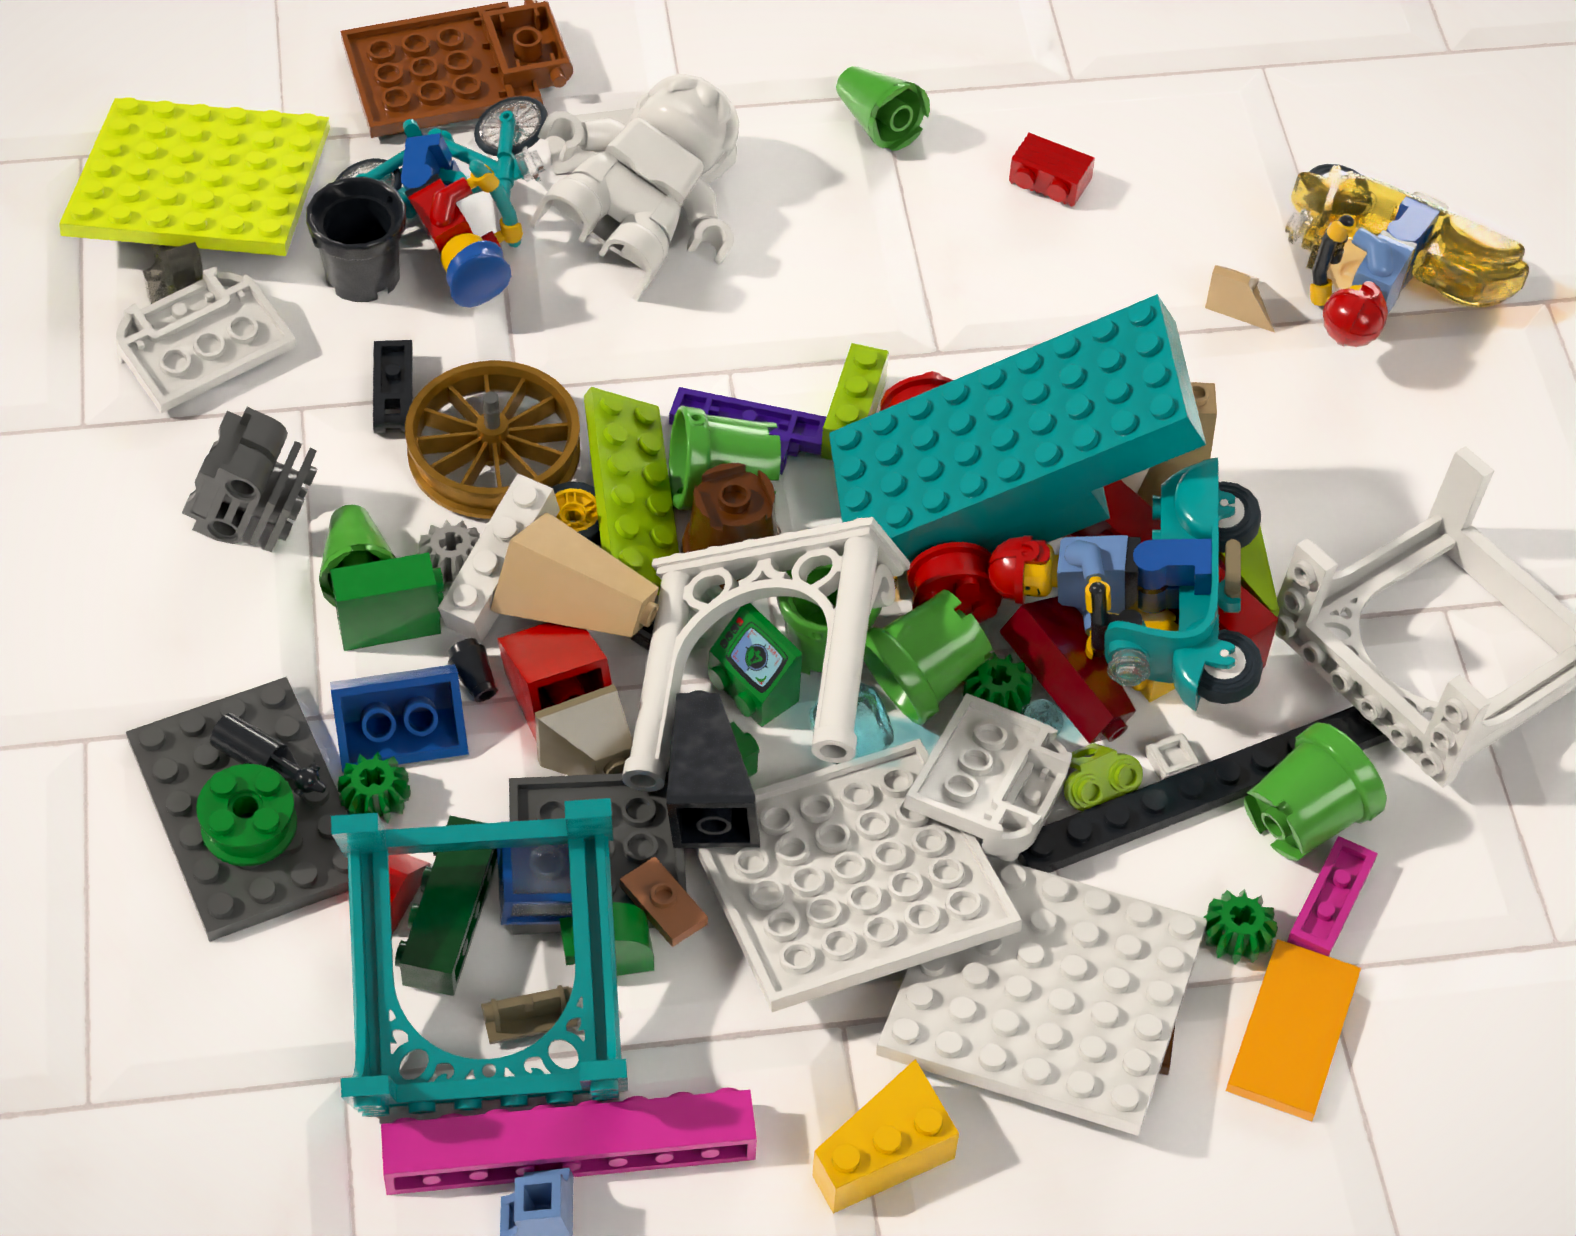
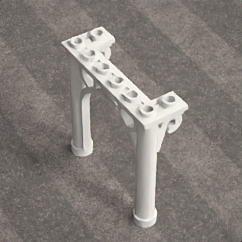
M873 517L857 518L853 521L833 525H820L812 529L784 532L776 536L747 539L739 543L711 546L703 550L675 553L671 556L653 559L652 567L657 571L656 575L662 580L657 603L659 608L654 620L631 754L625 760L622 781L627 786L646 792L657 791L664 787L673 735L676 694L680 693L684 667L697 641L708 638L712 633L713 624L726 614L745 604L769 597L789 596L802 598L813 602L823 610L828 632L811 752L817 758L831 763H844L855 757L857 736L854 733L869 615L872 608L886 607L893 604L895 599L893 577L903 575V571L910 569L909 560ZM832 564L830 572L825 577L812 585L806 582L808 575L813 569ZM792 570L791 574L793 579H791V577L786 572L781 571ZM725 584L724 589L722 590L719 585ZM838 589L835 608L827 596Z

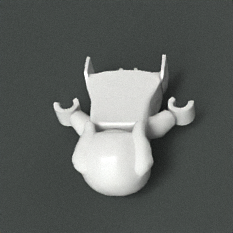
M676 74L660 80L649 92L642 94L638 98L628 125L611 118L581 122L575 115L569 112H552L547 116L538 137L546 140L550 136H558L565 141L559 154L561 162L572 158L578 146L583 151L599 153L586 159L571 175L559 179L540 201L529 225L534 228L550 207L554 206L583 229L578 240L584 242L590 235L603 244L599 255L604 257L610 249L636 264L646 272L632 297L636 301L654 279L668 256L669 244L675 232L681 208H683L692 229H695L687 243V252L695 251L701 241L710 243L716 250L714 261L720 266L734 244V233L728 224L718 219L715 193L708 184L722 177L736 163V143L740 128L736 108L721 89L704 78L689 74Z

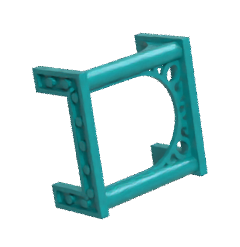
M611 798L564 801L565 818L385 829L378 813L331 816V834L344 857L348 858L355 1041L354 1073L352 1077L340 1078L341 1098L354 1110H358V1113H362V1117L389 1116L390 1108L408 1107V1114L436 1112L437 1104L454 1103L455 1111L482 1109V1101L500 1100L501 1108L528 1106V1098L546 1097V1104L549 1105L568 1104L574 1102L573 1095L591 1094L592 1100L613 1101L620 1099L619 1092L628 1091L626 1059H622L609 851V841H613ZM569 844L575 977L571 996L558 1021L534 1044L524 1050L500 1058H465L453 1055L431 1044L408 1021L397 998L393 972L389 855ZM580 998H583V1008L577 1007ZM390 1010H392L396 1017L392 1021H390ZM581 1019L578 1032H585L584 1041L576 1034L567 1031V1024L571 1020ZM393 1032H405L408 1035V1042L400 1045L391 1054V1044H397ZM558 1040L571 1044L578 1054L576 1066L565 1069L556 1065L549 1056L550 1044ZM415 1050L425 1051L428 1054L429 1061L424 1072L414 1079L402 1078L400 1075V1065L405 1056ZM530 1058H540L545 1068L551 1074H544L538 1068H531L532 1073H529L525 1070V1062ZM450 1064L453 1066L454 1074L452 1077L447 1079L448 1075L445 1073L438 1076L434 1082H429L434 1076L438 1065ZM486 1065H493L496 1068V1073L492 1077H486L483 1075V1068ZM505 1068H507L514 1076L504 1077ZM474 1070L476 1079H466L471 1071Z

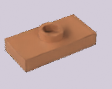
M656 857L651 858L620 878V888L637 907L646 913L647 919L672 947L708 925V916Z

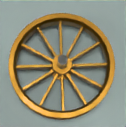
M488 360L472 362L452 368L424 386L414 398L406 416L405 438L407 457L415 482L438 505L468 517L491 519L510 487H502L500 465L508 463L518 474L548 487H553L557 484L571 482L580 461V421L574 400L556 379L537 368L518 362ZM485 392L483 395L484 414L480 416L463 397ZM495 392L513 393L502 413H500L499 396ZM525 396L540 402L513 417ZM451 403L466 420L438 411ZM554 413L562 421V423L535 425ZM425 426L450 433L421 436ZM567 441L563 452L537 444ZM452 452L431 465L423 456L424 454ZM521 457L551 467L537 475ZM473 460L461 483L445 477ZM485 465L495 467L497 487L473 486Z

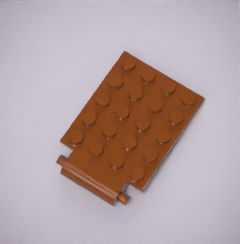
M524 0V5L509 7L508 1L340 31L341 42L371 138L404 132L403 123L409 119L415 120L420 129L478 119L493 104L509 97L527 96L537 99L543 104L539 89L553 86L561 88L573 74V65L548 1ZM523 103L512 104L496 111L491 116L499 115L504 111L516 112L535 107Z

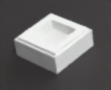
M1183 732L1145 746L1144 754L1160 781L1202 765Z

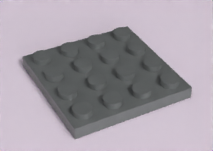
M666 772L664 787L652 792L630 788L622 781L623 773L509 778L510 821L565 818L564 801L611 798L613 841H609L613 902L635 905L620 888V878L653 857L660 861L687 892L684 848H673L666 805L669 772ZM648 920L649 928H655ZM560 924L512 925V935L560 933Z

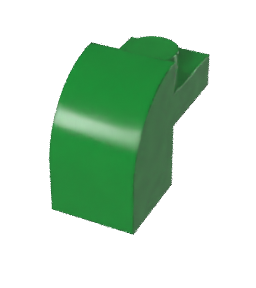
M613 902L617 976L654 971V953L646 913L635 905ZM573 917L559 918L566 966L574 965Z

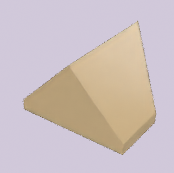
M1215 265L1205 308L1275 333L1257 286L1260 278L1226 266Z

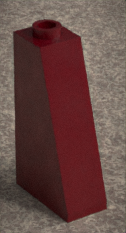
M1058 596L1022 604L1000 629V634L1089 744L1105 739L1108 742H1112L1119 738L1128 729L1126 722L1137 710L1113 668L1107 663L1105 655L1100 658L1093 656L1092 659L1087 657L1085 650L1090 636L1085 633L1082 614L1075 607L1061 605L1058 602Z

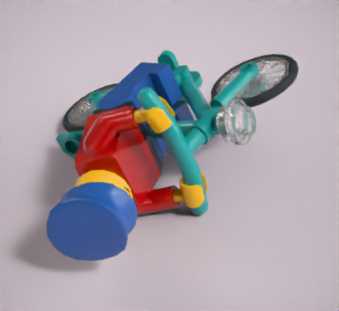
M527 96L509 97L489 107L480 116L475 126L474 137L479 149L486 154L497 156L498 161L455 143L451 133L448 131L434 128L428 132V135H423L418 123L413 119H409L403 123V129L407 136L405 150L388 160L372 158L359 161L341 172L335 181L347 177H368L383 181L398 191L406 205V219H412L417 214L429 238L441 255L442 267L447 273L446 280L450 287V295L453 301L461 307H476L499 295L508 286L512 277L510 264L504 260L499 243L505 241L513 248H517L521 244L523 235L522 225L518 223L516 211L510 201L511 189L514 186V181L518 179L525 180L526 183L534 179L536 182L542 181L540 173L546 171L538 151L530 152L529 148L539 141L538 135L548 116V112L540 101ZM455 159L469 164L470 178L467 179L464 173L460 171ZM484 191L490 193L502 216L499 220L501 230L496 233L490 231L480 237L473 234L456 203L469 195Z

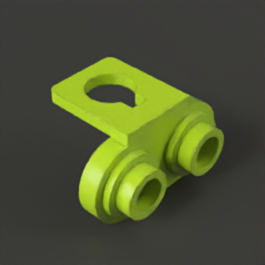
M1096 743L1087 745L1071 752L1072 759L1069 767L1076 770L1065 781L1064 797L1072 808L1084 811L1133 792L1141 785L1143 779L1142 766L1131 755L1117 753L1115 749ZM1094 754V756H1091V757H1089V758H1088V757H1083V756H1086V755Z

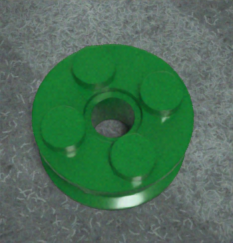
M240 764L228 767L214 774L203 786L198 796L196 810L202 839L207 849L223 862L235 866H256L269 862L282 854L295 836L297 815L291 787L285 778L271 768L257 764ZM245 813H254L250 818H240Z

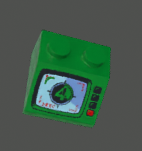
M748 603L738 609L710 648L707 673L715 688L720 691L724 690L735 701L738 710L745 717H751L757 724L763 727L799 702L803 653L751 603Z

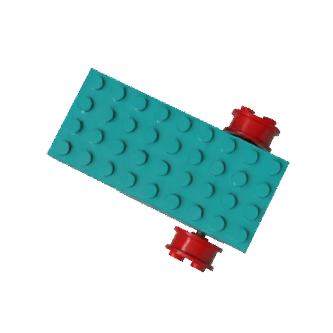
M1158 294L955 380L942 376L939 372L935 371L906 378L885 391L879 412L829 433L842 523L853 521L857 518L873 517L909 560L910 569L907 571L909 587L914 593L911 603L912 610L945 589L962 602L953 610L957 611L959 609L966 616L971 613L979 624L994 617L1002 601V596L990 584L988 572L990 557L998 545L1009 538L1023 537L1024 535L1033 536V540H1045L1049 543L1109 519L1110 515L1103 486L1206 445L1177 324Z

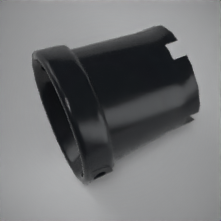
M347 177L328 183L314 194L306 208V224L314 246L319 249L328 286L331 284L335 287L336 295L342 299L352 302H371L377 300V292L383 291L388 287L389 294L395 289L400 280L399 251L400 239L405 232L406 205L398 191L385 182L376 179Z

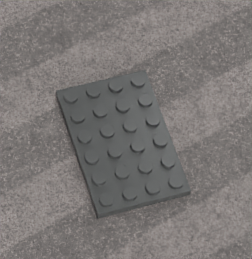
M287 676L126 731L128 743L209 942L349 891L348 858L344 857L331 834V816L348 815L345 806L340 804L339 792ZM228 713H233L287 745L300 768L311 767L313 763L321 768L318 771L320 781L326 787L324 793L315 791L310 793L303 792L300 797L294 793L296 789L294 780L285 779L293 793L294 808L297 815V830L291 844L282 854L269 862L256 866H235L215 857L204 844L197 817L196 806L198 796L207 781L217 772L241 764L210 744L211 733L215 725ZM245 813L240 818H250L254 813Z

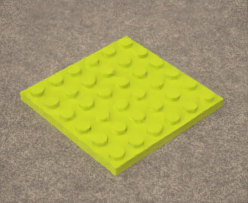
M132 97L114 98L60 220V234L66 237L286 256L330 130L329 117L316 116L311 113L291 114L281 113L276 110L257 111L246 110L241 107L224 108L212 107L206 104H179L166 100L156 102L137 100Z

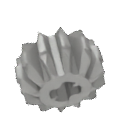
M446 519L443 527L439 528L430 525L428 534L421 535L419 552L417 554L430 553L432 567L441 568L445 585L447 582H454L480 538V533L476 527L467 529L463 520L454 526Z

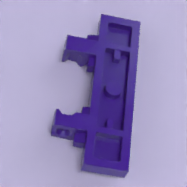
M678 387L669 412L670 425H673L675 414L680 406L699 408L704 410L707 415L758 422H774L777 424V428L770 431L769 435L780 436L781 475H783L787 465L788 456L798 457L799 451L817 455L821 454L822 433L826 416Z

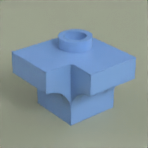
M570 1168L525 1172L524 1177L515 1178V1192L510 1195L501 1196L500 1236H573L574 1176Z

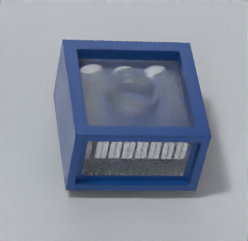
M569 844L497 848L500 925L560 924L559 918L573 917Z

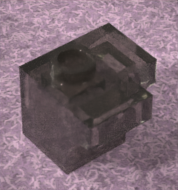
M195 242L179 247L152 245L155 262L150 268L142 271L150 304L203 279L200 251Z

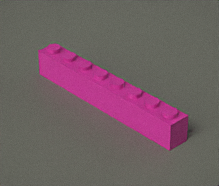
M731 1087L721 1088L714 1093L693 1095L690 1092H677L663 1098L648 1099L643 1096H632L620 1102L601 1103L596 1100H588L579 1103L577 1106L555 1107L545 1104L523 1111L510 1112L506 1109H493L480 1115L464 1116L458 1113H449L437 1119L417 1120L405 1117L396 1119L392 1123L381 1124L383 1176L386 1195L515 1183V1178L524 1177L525 1172L570 1168L574 1177L756 1160L757 1136L751 1089L738 1090Z

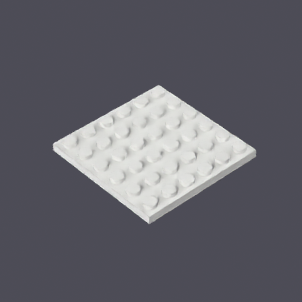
M920 739L754 790L760 847L694 848L772 1013L1022 931V919L976 837L903 807L907 792L929 757Z
M986 855L1022 919V931L908 968L878 1040L876 1056L909 1065L916 1059L922 1070L1139 1136L1206 930V918Z

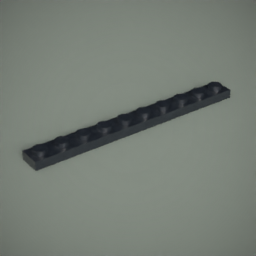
M1352 706L1047 824L1041 828L1034 843L1025 851L1020 852L1017 859L1023 866L1051 873L1248 795V791L1257 785L1295 748V737L1316 722L1334 726L1351 738L1362 750L1390 739L1371 721L1364 718L1356 707Z

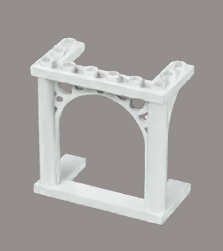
M1466 445L1454 452L1426 521L1338 572H1335L1338 564L1311 539L1303 540L1296 545L1277 597L1280 611L1275 635L1285 641L1302 657L1306 664L1313 667L1331 684L1335 691L1342 694L1360 711L1364 718L1371 721L1390 739L1393 745L1400 748L1427 776H1430L1442 788L1455 780L1463 762L1576 688V615L1472 525L1495 470ZM1445 553L1558 652L1559 655L1489 699L1485 698L1459 674L1448 681L1439 702L1420 697L1401 688L1375 666L1362 644L1359 630L1360 615L1365 605L1379 592ZM1345 612L1349 619L1341 617L1340 614ZM1328 627L1344 631L1349 638L1340 640ZM1423 713H1433L1430 722L1422 715Z

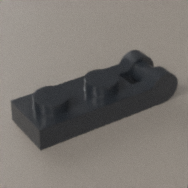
M412 340L374 341V434L386 433V429H401V433H405L406 416L413 402ZM386 409H400V413L386 414Z

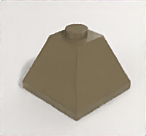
M614 684L535 712L537 760L541 767L568 776L623 773L625 760L631 754L633 739Z

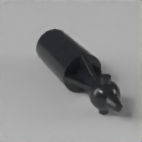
M233 713L224 715L215 725L210 737L212 747L241 764L266 766L278 772L283 778L294 780L296 786L294 793L300 797L303 792H325L326 787L320 781L318 774L321 768L314 763L311 767L300 768L288 746Z

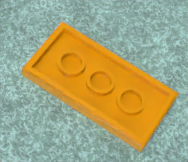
M1277 939L1225 1091L1312 1122L1361 968Z

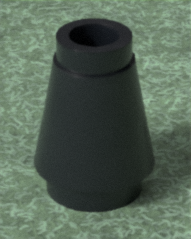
M475 638L464 639L454 644L447 652L449 657L448 665L455 664L459 680L473 696L476 702H484L495 696L498 689L495 685L486 647L479 644Z

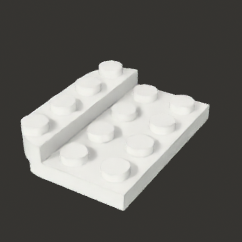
M217 267L203 270L202 280L146 307L139 309L135 303L130 305L123 311L124 317L121 319L116 330L117 354L121 364L126 362L160 413L296 347L295 336L257 283L246 273L242 277L231 272H218Z
M966 693L907 792L903 807L982 838L981 848L984 853L996 855L1004 861H1013L1018 858L1020 852L1028 849L1036 840L1064 787L1072 753L1067 752L1063 744L1056 739L1058 730Z

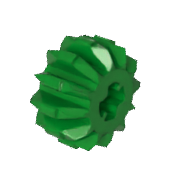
M993 651V657L979 666L964 680L965 684L963 685L962 694L963 696L966 693L1021 714L1022 708H1027L1031 702L1032 675L1026 673L1024 662L1012 663L1011 653L1004 659H1001Z
M378 751L373 759L369 760L360 754L357 759L358 765L346 763L343 770L344 775L339 777L337 787L340 793V804L345 806L346 810H349L350 815L378 813L379 817L389 824L391 813L403 814L405 809L404 802L409 801L411 796L410 785H408V772L405 770V767H399L398 761H396L394 756L383 761Z
M1244 888L1239 893V896L1236 897L1229 890H1226L1222 894L1221 900L1213 898L1209 903L1207 914L1203 917L1207 921L1205 941L1206 946H1217V958L1225 954L1232 955L1234 965L1240 962L1241 956H1244L1253 964L1258 959L1259 953L1266 955L1271 950L1272 940L1276 937L1278 926L1277 922L1273 921L1275 916L1274 907H1262L1264 902L1262 895L1254 899L1248 898Z

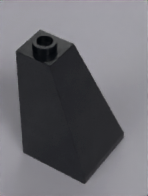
M695 690L690 693L676 694L666 800L673 848L760 847L755 793L719 693Z

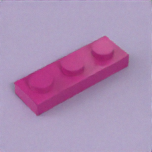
M1338 836L1290 931L1287 942L1330 956L1376 861L1378 853Z

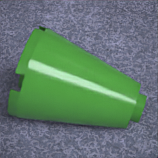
M859 66L847 68L837 80V94L870 139L880 148L898 151L910 145L921 134L923 128L920 127L923 117H929L930 99L925 90L919 85Z
M344 505L335 510L330 518L319 573V584L324 598L334 607L335 600L330 569L396 558L368 511L359 505Z

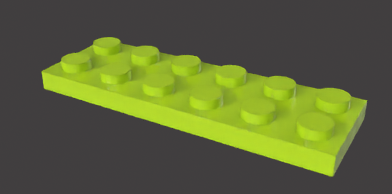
M590 387L584 395L601 548L658 586L657 595L659 596L662 580L656 575L657 571L652 567V561L656 558L679 553L659 406Z

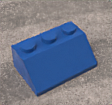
M455 664L330 682L342 773H344L343 770L346 763L358 765L357 759L360 754L369 760L373 759L377 751L382 756L383 761L394 756L396 761H398V765L469 755L459 677Z

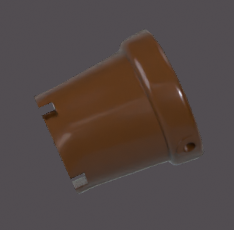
M741 463L720 464L707 470L702 475V482L698 487L695 486L693 491L691 519L686 526L680 552L687 553L707 549L711 546L729 545L743 542L747 539H760L781 534V529L776 524L774 487L766 474L758 470V476L751 472H746V464ZM725 584L719 585L722 590L724 589Z

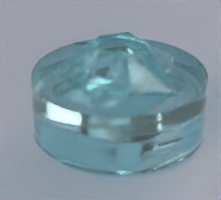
M1035 700L1020 713L1058 730L1057 735L1062 730V713L1049 700Z

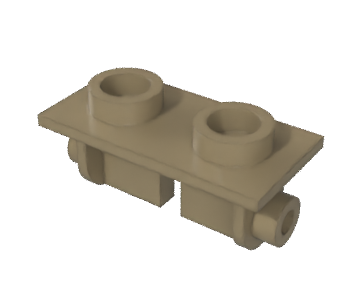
M557 985L556 989L497 1001L494 998L491 999V1002L481 1004L489 1044L547 1033L565 1010L572 988ZM577 1019L571 1020L567 1024V1029L577 1027Z

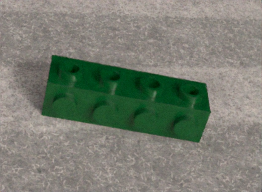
M450 815L446 826L481 824L485 822ZM497 848L433 852V856H436L433 866H426L422 875L420 891L423 892L420 904L414 903L409 913L408 929L411 930L407 941L401 940L396 951L395 966L400 967L403 986L450 996L455 995L498 863Z

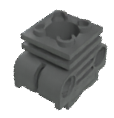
M248 406L242 417L227 410L218 429V440L213 443L209 454L206 455L194 482L196 489L190 493L182 514L196 520L193 531L216 541L236 544L242 540L252 516L259 518L249 543L257 546L268 522L274 525L264 550L272 552L278 538L286 541L293 523L287 521V519L296 521L305 500L304 497L308 491L302 485L304 483L311 486L318 468L311 466L317 450L309 448L299 471H297L292 466L302 446L300 442L294 441L284 464L277 462L288 436V432L281 422Z

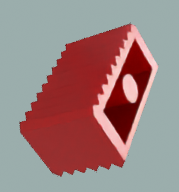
M1028 132L1024 141H1022L1018 150L1012 156L1009 181L1011 184L1016 183L1022 189L1035 190L1037 194L1042 193L1044 197L1049 196L1050 199L1056 202L1068 203L1072 207L1075 206L1092 179L1095 157Z

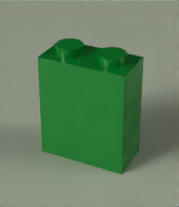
M429 552L330 569L337 620L344 651L441 634L440 617L442 616L438 607L444 598V582L441 568L432 567Z

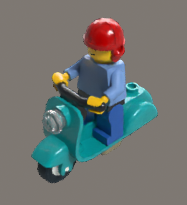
M1218 457L1206 459L1185 467L1161 484V495H1153L1152 520H1161V530H1152V540H1146L1141 543V537H1128V535L1065 537L1060 541L1059 554H1054L1053 547L1045 540H1033V536L1024 535L1023 537L1009 538L998 545L992 552L988 572L990 584L994 590L1004 599L1015 601V604H1025L1026 596L1046 597L1051 593L1052 587L1058 588V602L1061 605L1075 607L1083 615L1085 633L1090 636L1086 643L1085 653L1087 657L1092 659L1093 656L1100 658L1105 655L1106 661L1109 664L1107 671L1109 677L1122 686H1137L1146 679L1174 683L1175 690L1182 701L1196 712L1201 697L1209 702L1219 704L1236 703L1250 696L1260 683L1263 662L1259 648L1250 638L1240 632L1225 629L1219 630L1218 607L1224 610V613H1239L1241 611V548L1249 545L1258 534L1261 523V510L1258 499L1249 489L1238 483L1219 482ZM1219 552L1225 553V577L1219 583ZM1138 608L1147 613H1158L1164 609H1179V631H1166L1146 627L1141 614L1138 612Z

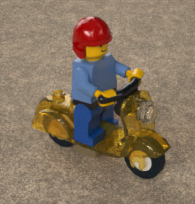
M1327 163L1317 165L1309 172L1299 173L1296 178L1291 201L1298 213L1294 212L1289 218L1285 227V233L1289 234L1288 242L1292 244L1298 242L1301 244L1302 249L1309 252L1305 269L1312 270L1313 284H1310V299L1314 305L1324 306L1323 326L1328 335L1338 345L1357 348L1366 346L1376 340L1385 327L1388 313L1394 307L1401 291L1413 276L1418 281L1435 288L1449 300L1476 308L1498 305L1507 298L1514 296L1525 285L1529 274V266L1522 261L1525 254L1524 246L1514 239L1449 211V206L1444 202L1418 191L1411 194L1389 183L1362 175L1354 169L1340 164ZM1348 239H1351L1352 244L1367 252V255L1357 269L1352 286L1332 293V280L1327 278V271L1331 264L1341 262L1344 254L1343 247Z

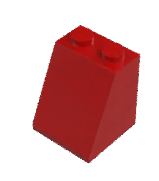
M547 622L497 638L505 675L535 741V712L612 685L608 659L587 629Z

